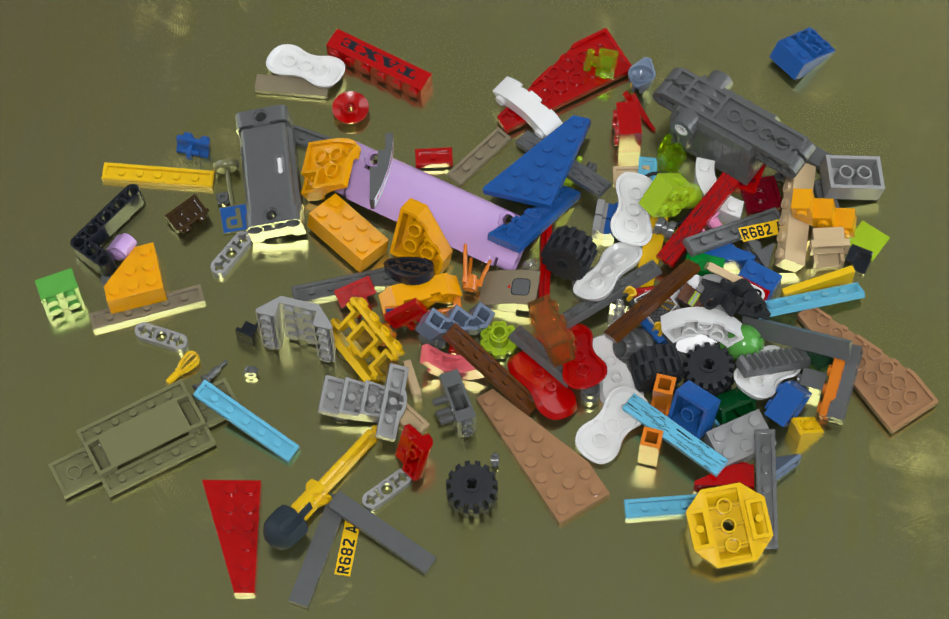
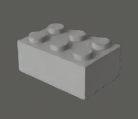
M826 155L819 166L824 198L879 200L885 190L880 156Z
M757 409L707 431L703 440L706 445L728 459V463L725 466L728 467L732 464L755 459L754 430L769 429L760 410Z

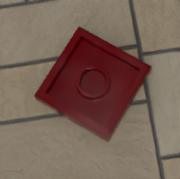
M774 175L761 177L756 193L753 195L740 190L747 216L775 207L777 210L782 209V199ZM757 178L752 179L749 183H754Z

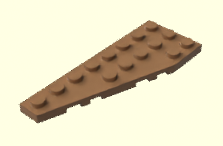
M818 307L803 310L797 314L798 320L807 330L851 340L852 344L862 346L863 355L854 389L890 434L895 433L938 404V399L913 370L905 368L899 364L898 360L890 358L883 353V350L859 334H854L845 325H840Z

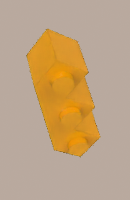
M793 188L791 203L793 218L815 228L843 227L845 239L855 237L857 222L855 208H836L834 199L815 198L812 189Z
M442 273L434 275L430 281L420 285L401 283L389 286L378 296L383 314H385L386 306L402 305L414 298H417L427 309L436 302L450 305L453 303L455 296L462 297V292L457 276Z

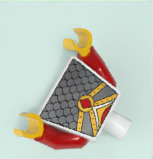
M628 286L623 291V294H629L626 298L627 301H631L634 297L635 305L655 286L639 288ZM680 290L676 291L647 317L653 325L652 331H659V337L663 334L660 316L678 309L675 299Z

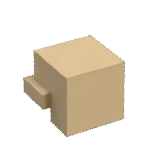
M813 228L809 242L812 269L843 268L845 262L844 254H848L850 248L849 238L845 239L844 228Z

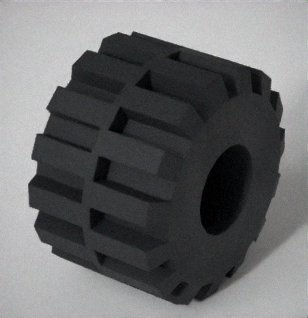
M564 225L562 228L557 227L551 234L541 252V261L546 265L545 268L553 272V275L556 277L559 276L563 280L569 279L570 281L581 280L586 275L597 255V245L592 242L593 238L585 234V231H580L574 226L569 228L567 225Z
M710 342L704 343V347L698 344L695 346L694 352L690 350L687 353V358L683 362L685 383L690 380L714 396L731 390V385H734L735 381L733 377L735 364L732 354L729 355V351L725 347L721 350L720 344L715 343L714 346H710Z
M657 344L648 346L632 354L630 359H628L635 389L638 392L653 393L657 373L676 377V384L680 383L684 378L678 351L674 345Z
M469 460L464 461L465 466H461L459 463L455 466V472L451 470L448 474L449 479H446V496L450 508L454 507V513L457 515L463 513V518L469 519V515H474V519H477L480 513H483L485 516L489 513V508H494L495 500L498 498V482L494 471L490 472L488 465L485 464L481 467L480 461H475L474 465L470 464Z

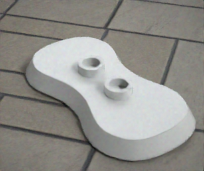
M291 44L277 46L270 52L266 60L267 68L275 75L302 78L318 88L333 87L345 72V64L339 58L313 55Z
M625 172L616 181L619 203L611 219L610 227L614 237L628 245H646L651 240L653 234L650 214L639 204V201L653 182L645 175Z
M622 242L609 246L602 253L598 264L586 273L583 279L576 281L573 292L588 301L596 302L607 298L612 293L619 278L640 262L643 252L642 248Z
M604 334L594 337L593 349L596 355L606 363L608 371L604 380L599 384L600 400L604 405L608 393L615 387L626 385L635 389L629 364L623 363L615 356L613 341L606 338Z
M767 345L764 346V350L761 351H763L764 353H766L767 350H770V352H772L774 349H776L778 351L781 347L775 345ZM737 368L734 371L733 377L736 386L743 393L753 399L764 400L776 393L775 391L782 380L798 375L801 369L744 378Z
M622 385L612 389L608 393L600 413L577 431L575 444L580 453L594 463L605 464L612 461L617 456L624 437L631 430L641 425V423L625 413L622 407L634 393L648 403L647 399L630 386Z

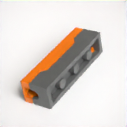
M852 344L850 360L845 361L834 358L833 365H829L827 376H829L828 383H824L822 390L824 398L823 401H819L817 413H819L821 420L844 424L863 355L862 346Z

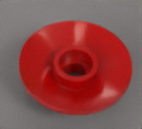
M354 91L338 95L332 104L333 115L344 124L359 123L367 116L369 111L367 99L362 94Z

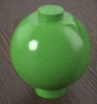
M742 324L741 332L744 339L736 342L729 348L720 342V349L722 350L725 347L729 351V355L732 354L734 361H737L742 354L744 356L748 353L753 355L754 352L759 354L761 350H764L765 341L764 338H761L759 331L753 326ZM728 332L727 336L728 338H733L735 334Z

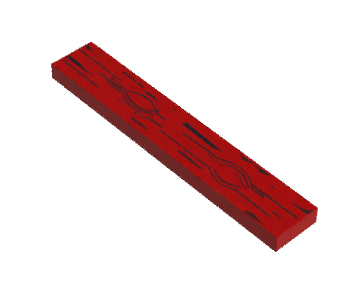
M723 172L659 251L656 258L673 268L687 250L682 243L683 239L701 233L738 187L739 181Z

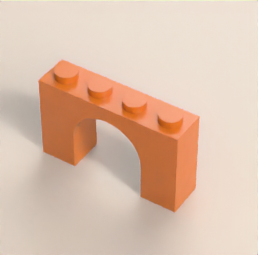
M657 373L651 405L668 417L674 397L676 377ZM644 426L639 446L638 463L657 467L664 431Z

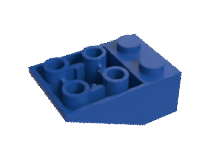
M809 27L779 40L769 57L790 77L797 80L807 75L836 50L816 30Z

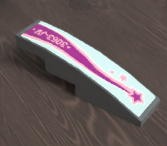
M385 133V150H378V166L370 167L371 209H375L390 174L394 149L393 133Z

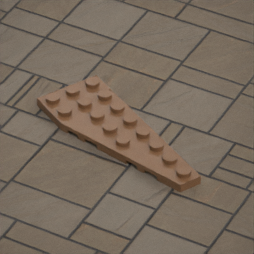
M494 389L476 398V402L559 526L610 496L609 491L587 460Z

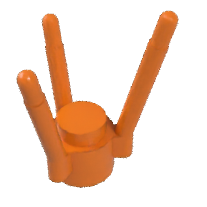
M465 243L463 245L462 290L477 292L478 287H482L492 260H488L480 278L477 279L478 276L472 274V257L469 258L467 271V244Z

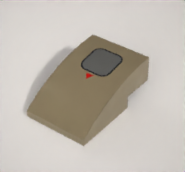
M496 270L487 272L481 287L479 302L491 310L516 313V310L535 312L540 271Z

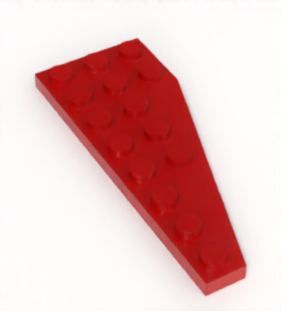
M604 28L575 42L565 54L563 53L559 57V60L553 66L548 67L532 83L527 91L530 92L532 90L542 99L541 104L554 111L628 75L632 65L608 29ZM508 107L497 116V121L506 134L528 124Z

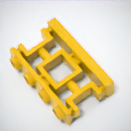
M351 297L349 299L351 302L346 304L351 311L342 322L337 318L331 320L335 346L364 382L368 380L378 383L380 381L379 377L384 375L378 367L387 358L391 361H397L398 357L403 356L405 352L402 349V344L391 336L390 329L379 321L380 317L369 309L368 302L362 297ZM361 314L365 320H362L357 325L354 320ZM349 326L352 332L345 337L341 331H345ZM366 329L374 340L363 350L356 339ZM384 342L388 348H385L380 353L377 348ZM372 354L375 360L368 365L364 359H367Z

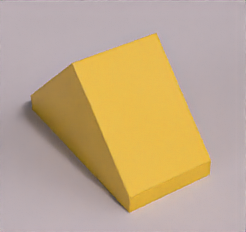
M793 417L790 420L788 432L797 446L824 433L815 417Z

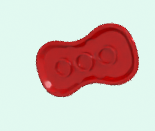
M576 324L564 332L559 328L550 335L549 347L560 358L563 365V381L569 387L575 390H585L597 386L604 380L608 372L607 365L596 355L593 349V334L587 326Z
M520 351L509 358L507 362L509 373L530 391L535 405L542 415L552 420H560L572 415L576 411L578 404L572 390L568 387L566 388L528 354Z

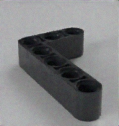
M127 185L70 241L76 256L105 277L112 276L117 270V265L111 254L100 246L144 204L145 198L138 185Z

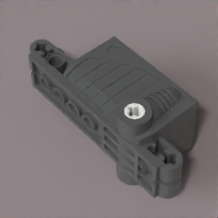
M675 67L653 93L652 96L656 103L672 112L670 115L668 141L695 157L715 161L714 167L727 173L746 186L763 164L793 179L816 151L815 145L809 141L808 137L781 123L777 115L771 114L769 111L731 91L733 81L723 71L713 70L708 77L705 75L699 77L683 67Z

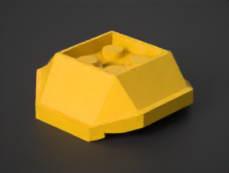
M740 482L700 490L685 512L694 553L716 569L756 562L774 536L765 497ZM729 522L732 525L733 530H725L723 528V523Z

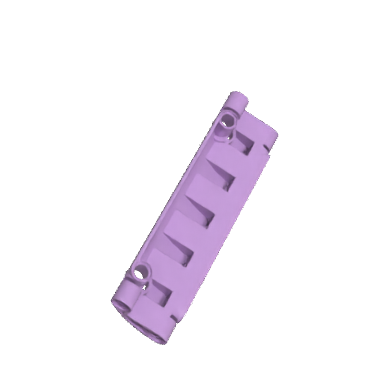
M355 141L360 145L361 152L359 159L353 161L348 186L334 192L343 196L346 195V199L396 222L400 208L411 197L428 205L450 247L463 252V245L466 243L468 255L485 263L488 260H492V266L496 264L497 267L504 270L516 269L524 250L517 253L487 239L489 232L502 224H506V218L509 215L512 217H520V215L395 158L392 160L390 174L384 191L375 209H371L370 170L367 169V166H378V164H374V158L378 155V151Z

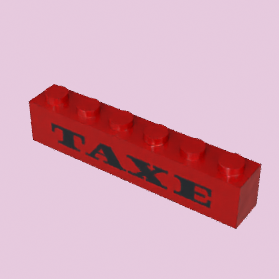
M338 28L326 44L329 56L337 57L347 66L355 67L363 74H369L380 82L392 85L397 90H403L411 97H417L422 100L432 85V73Z

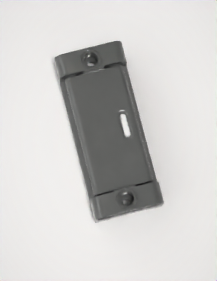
M274 105L237 113L235 115L236 132L240 139L247 214L245 215L246 227L252 242L259 243L268 238L289 234H307L303 198L301 195L294 121L288 107L285 105Z

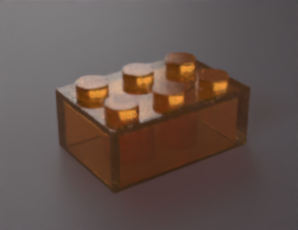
M549 294L528 302L531 324L554 368L576 359L574 352L577 350L574 343L575 337L571 329L567 330V322L564 315H559V307L556 300L552 301Z

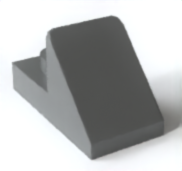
M757 239L744 242L743 247L756 256L755 262L769 268L775 243L762 249L761 243Z

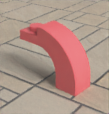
M429 344L422 345L420 363L428 367L427 372L439 376L440 374L458 369L462 380L484 378L461 355L444 353Z

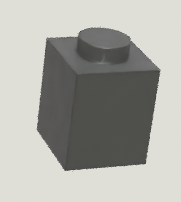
M804 367L803 373H798L796 382L813 393V397L820 398L827 373Z

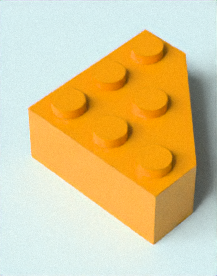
M410 197L400 208L389 253L396 257L429 259L433 262L435 275L442 274L450 264L453 250L428 205Z
M154 242L134 247L104 285L106 300L111 314L167 301Z

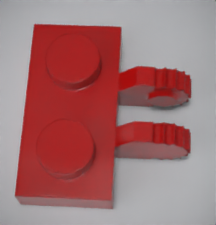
M369 276L334 290L341 309L347 307L346 304L351 302L349 300L351 297H362L368 302L367 298L377 293Z
M414 298L385 313L384 318L394 329L405 325L413 331L416 328L414 320L419 323L422 316L427 312V307L417 298Z

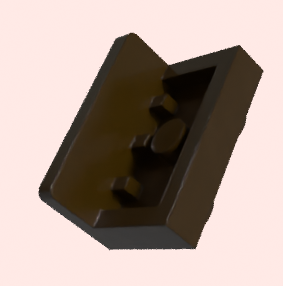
M194 194L164 217L177 234L181 231L185 234L193 228L192 223L195 221L200 223L208 217L206 213L210 210L206 209L196 194Z

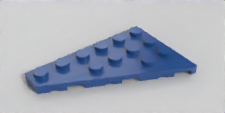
M575 115L570 117L485 185L483 193L552 210L590 128L591 119Z

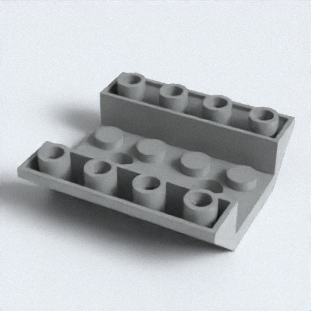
M279 296L256 309L255 313L262 345L266 348L281 349L284 338L287 336L292 340L300 339L305 340L309 344H315L317 357L324 362L337 361L333 327L319 304Z

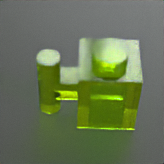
M600 48L599 56L597 57L594 56L595 51L593 49H588L583 70L590 71L591 66H595V76L603 79H614L619 51Z
M666 134L657 149L658 155L656 160L662 172H678L687 158L681 143H670L673 138L671 134Z

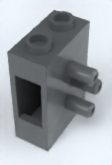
M455 369L440 374L439 382L442 396L432 399L433 406L445 403L446 408L437 410L436 416L439 418L441 425L452 422L458 438L462 436L469 437L474 432H477L476 414L459 371Z

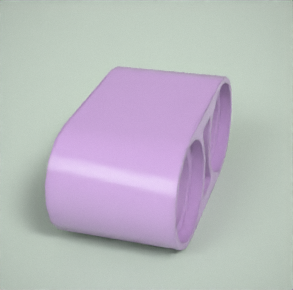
M119 234L106 251L111 254L113 259L123 260L126 259L137 245V241L129 234Z

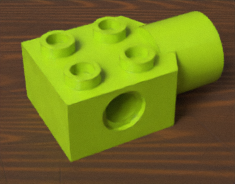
M658 173L639 201V204L652 217H675L682 209H694L702 199V191L697 184L689 183L680 173Z

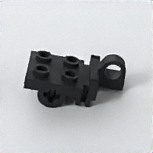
M722 278L720 283L702 279L701 284L704 286V290L700 296V302L706 309L711 310L721 305L728 315L732 317L735 312L742 316L749 315L755 319L768 320L771 313L767 309L766 302L747 279H739L734 284L730 280L726 281L724 278Z

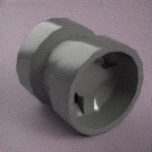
M659 217L652 233L656 235L662 234L664 238L669 240L677 222L666 221L665 217Z
M600 385L581 390V400L586 404L596 403L600 397Z

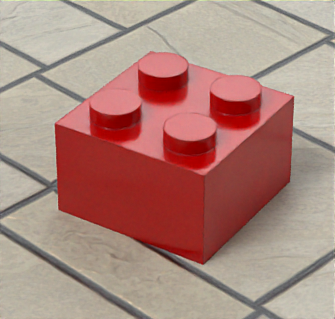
M638 101L616 102V108L612 110V130H614L615 134L613 135L614 146H618V153L641 151L642 141Z

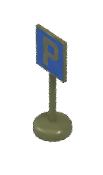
M223 159L213 164V170L216 173L225 174L230 206L219 208L223 235L247 231L245 218L247 206L246 203L235 205L230 173L239 168V161L237 159Z

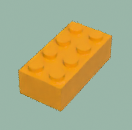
M336 193L308 214L307 227L359 273L387 253L389 239Z

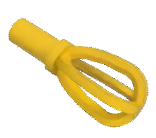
M195 351L186 352L179 361L175 371L165 381L170 385L184 373L195 368L200 361L199 355ZM195 356L188 365L182 368L191 357Z

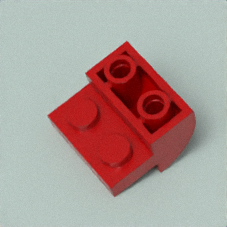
M407 424L403 427L395 456L403 463L402 470L415 482L421 479L424 474L433 446V439L429 433L422 435L411 424Z

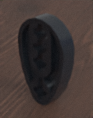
M397 257L387 259L383 263L385 273L391 279L406 285L426 283L435 275L433 262L426 258Z

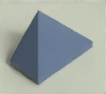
M800 454L776 457V482L800 464L802 458Z

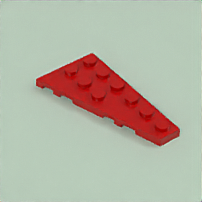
M202 480L235 596H255L262 482L261 480Z

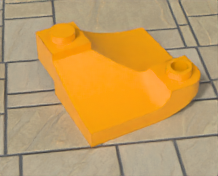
M348 138L308 142L301 175L305 178L301 195L308 201L323 200L326 194L338 189L347 188L353 161L359 159L360 145Z

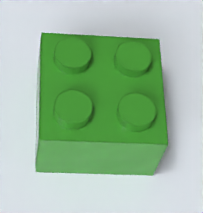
M72 268L35 280L47 316L58 315L62 311L76 309L84 304Z

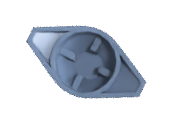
M644 57L630 67L628 79L632 92L639 90V94H643L654 81L656 73L651 58Z

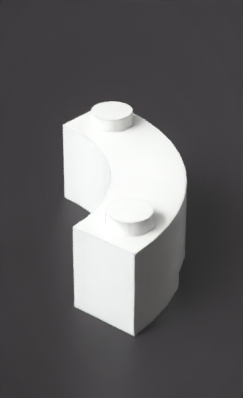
M507 76L492 91L496 96L495 100L501 106L510 108L522 117L533 128L534 134L541 139L547 137L563 124L552 109L549 110L545 105L541 104L542 99L532 90L528 92L522 87V83Z
M697 157L694 183L700 187L703 198L717 181L714 171L715 161ZM730 196L718 210L720 213L718 215L719 220L728 224L741 219L744 201Z
M687 307L660 316L662 332L673 343L685 338L696 337L697 334L709 335V338L717 340L729 348L736 342L744 339L741 332L742 323L721 310H708L705 307ZM728 332L735 334V337L728 338Z

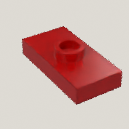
M452 147L415 149L416 168L453 167Z

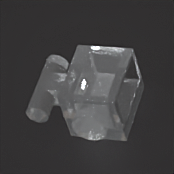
M617 299L616 304H610L607 328L629 310V306L624 305V300Z

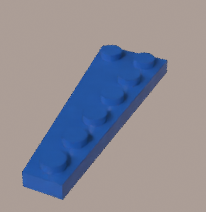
M563 186L552 210L537 206L531 209L528 208L520 217H513L509 224H502L489 232L487 240L520 253L580 199L581 192Z

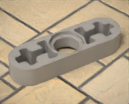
M238 232L212 261L210 267L215 277H225L251 247L252 240L248 232ZM246 238L247 242H242L240 244V239L244 240ZM229 251L237 253L234 258H228L226 254ZM217 266H218V267L223 266V270L219 269V270L217 271V270H216V267H217Z
M141 322L135 327L136 337L141 342L176 353H183L188 349V340L184 334L146 322ZM147 329L148 333L141 335L140 331ZM159 334L167 335L166 340L162 342L157 341L156 338ZM180 340H182L183 344L177 346L176 342L179 343Z
M402 469L397 470L363 495V507L370 512L376 511L408 488L412 483V479ZM399 476H407L406 482H404L403 480L399 481ZM384 486H391L393 489L390 494H383L381 490ZM369 498L371 500L375 499L374 505H372L371 503L367 504Z

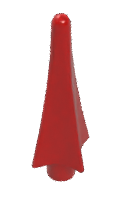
M628 90L622 94L626 100L625 102L638 101L640 119L655 132L656 128L645 113L636 93L631 95Z

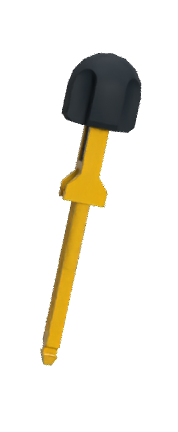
M377 425L371 426L372 430L368 429L319 481L311 478L306 483L304 493L291 506L281 505L267 518L264 523L263 535L265 541L272 548L279 550L289 549L308 532L306 520L318 507L327 505L332 500L328 493L377 441L375 438Z

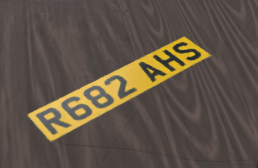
M779 219L738 228L743 242L778 235L780 230Z
M346 520L334 574L350 577L359 529Z

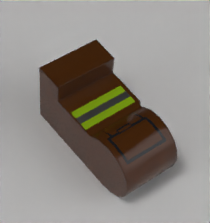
M685 283L675 300L687 307H704L700 302L702 293L692 288L688 283Z

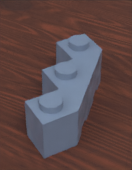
M481 302L471 308L469 312L456 305L446 312L445 316L435 308H432L422 316L415 330L429 341L441 340L454 323H457L469 336L477 335L488 327L495 312Z

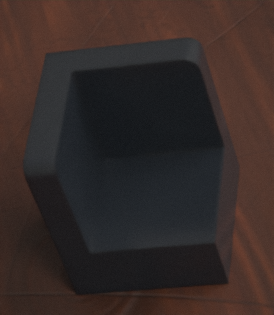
M852 244L843 268L853 266L855 273L864 276L871 262L873 252Z
M245 321L242 328L237 327L235 329L237 340L252 347L255 346L260 338L258 323L254 325Z

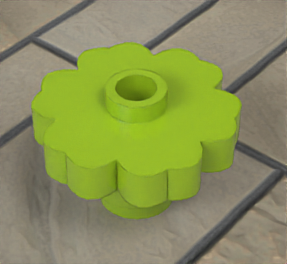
M494 321L492 326L488 325L480 333V346L489 354H492L494 359H505L507 354H514L518 348L508 338L515 330V327L513 325L507 326L505 321Z

